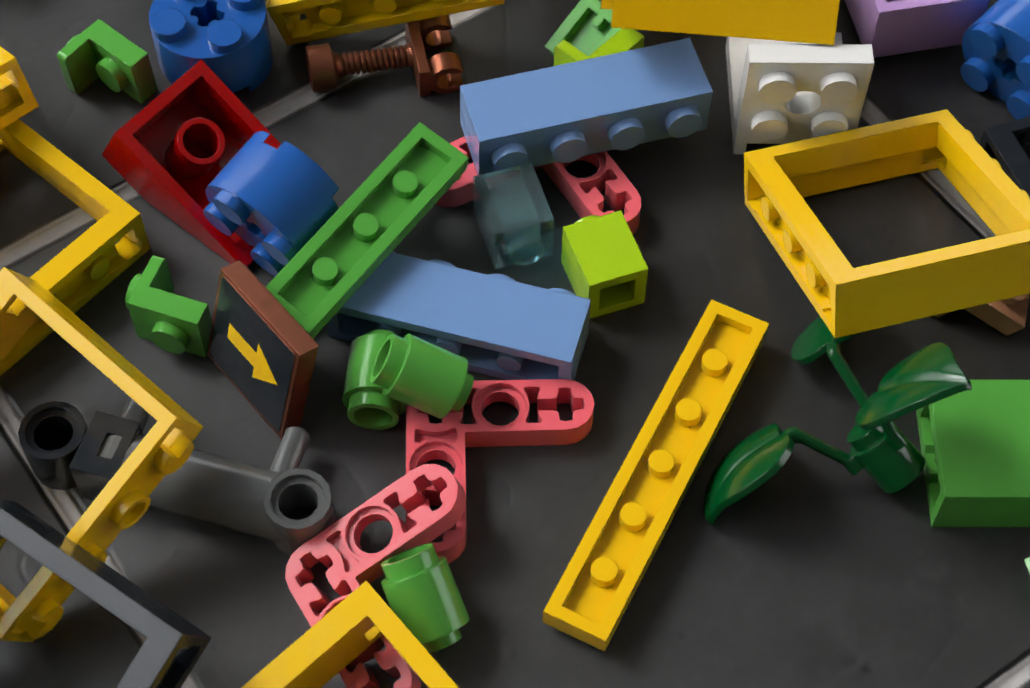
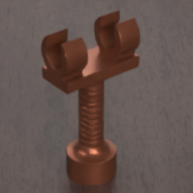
M449 15L405 23V39L407 44L404 47L402 45H399V47L393 46V49L391 47H387V49L383 47L381 50L377 48L376 51L374 49H371L370 52L369 50H365V52L359 51V54L357 51H354L353 54L348 52L347 55L342 53L341 56L339 53L331 50L329 43L306 46V60L312 92L336 89L337 80L343 77L344 74L349 76V73L355 75V72L358 75L361 72L365 74L366 71L371 73L372 70L377 72L378 70L383 71V69L386 71L389 68L393 70L395 67L400 69V66L405 68L406 65L413 68L420 97L430 95V91L446 94L459 90L460 86L464 85L461 76L464 70L460 56L453 52H442L427 59L425 49L431 51L441 50L452 43L449 30L453 28Z

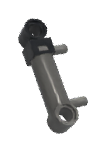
M129 397L120 417L96 411L89 427H87L83 415L76 407L66 402L51 401L36 406L26 414L20 423L18 436L20 445L33 473L41 484L56 490L78 487L82 498L94 501L145 437L143 429L150 414ZM297 426L286 429L269 470L193 449L192 454L183 466L174 473L165 475L149 495L151 499L150 507L273 541L277 548L288 556H291L301 545L336 522L329 484L321 475L309 469H298L311 437L306 430ZM69 441V443L61 449L54 451L49 450L50 447H52L56 443ZM299 508L314 510L312 515L301 520L287 518L289 513Z

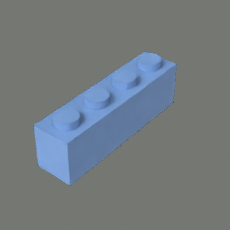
M686 38L461 85L460 124L479 179L499 174L512 175L531 167L554 162H572L586 155L614 149L627 150L638 144L669 137L682 138L697 131L706 130L713 90L691 39Z
M392 251L327 323L329 337L349 342L365 335L369 331L378 329L392 331L401 338L411 334L468 360V371L505 380H574L589 333L591 299L579 297L571 291L562 288L545 289L516 282L511 277L503 274L486 275L457 268L443 260L432 259L427 261Z

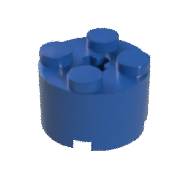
M153 0L149 11V25L160 69L170 82V85L201 59L233 93L248 86L251 92L265 81L272 68L273 49L264 0Z
M998 0L964 33L962 51L965 63L961 66L960 73L963 80L972 89L978 92L988 90L1004 101L1009 113L1017 120L1030 116V0Z
M257 131L206 187L205 193L209 204L203 210V214L223 234L231 236L235 232L248 245H252L254 247L250 252L252 259L266 272L276 276L339 209L332 198L339 190V187L316 162L297 147L284 141L276 149L263 143L270 133Z

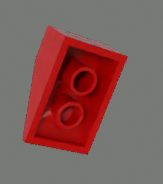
M201 59L117 130L103 151L102 156L145 201L228 263L232 264L240 260L247 267L253 261L250 255L254 248L252 245H248L235 232L231 236L223 234L205 218L203 210L209 204L205 189L255 132H270ZM271 133L263 142L276 149L281 145Z

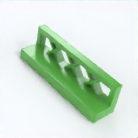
M419 122L273 278L266 288L303 329L314 338L466 171L469 157Z

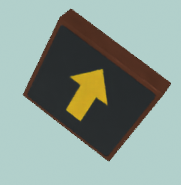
M239 260L220 269L207 355L282 440L287 428L292 426L301 427L319 345L246 265L242 264Z

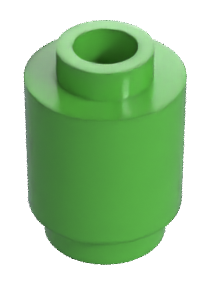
M378 329L369 331L365 335L355 338L350 345L342 400L347 408L348 419L355 425L366 429L384 430L397 425L399 415L406 411V404L383 395V387L370 382L372 366L384 340L391 333L399 336L389 330Z
M392 333L387 336L381 345L370 374V382L383 387V395L439 419L444 418L451 409L457 412L462 409L470 395L474 378L473 375L467 373L468 360L414 335L407 334L404 338H401Z
M432 543L419 545L400 552L381 564L386 576L381 585L391 610L429 653L446 648L462 638L459 628L468 623L470 618L446 557H438Z

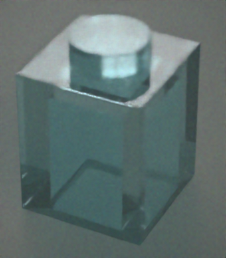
M532 162L473 177L474 214L495 269L510 265H529L538 261L541 257L553 255L554 217Z

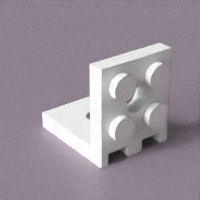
M836 33L834 45L727 37L726 60L733 154H744L747 144L781 145L856 129L874 67L872 44H843L841 33Z

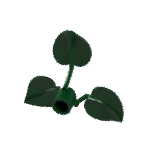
M820 316L817 317L794 342L791 349V357L796 364L806 365L827 352L832 364L861 407L855 417L857 424L847 436V441L852 445L850 453L848 454L797 427H790L782 431L776 423L765 426L734 446L715 468L709 479L704 497V515L706 520L713 527L717 516L726 507L745 497L775 475L788 460L794 444L805 445L842 464L851 475H856L864 469L885 493H894L909 485L921 473L926 460L894 424L893 420L941 399L966 390H972V385L962 371L955 353L945 343L940 342L930 344L916 351L888 371L879 383L878 392L868 397L841 354V342L856 334L834 338Z

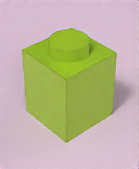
M621 210L603 216H586L574 224L563 227L561 263L575 295L591 299L590 319L645 302L649 268Z

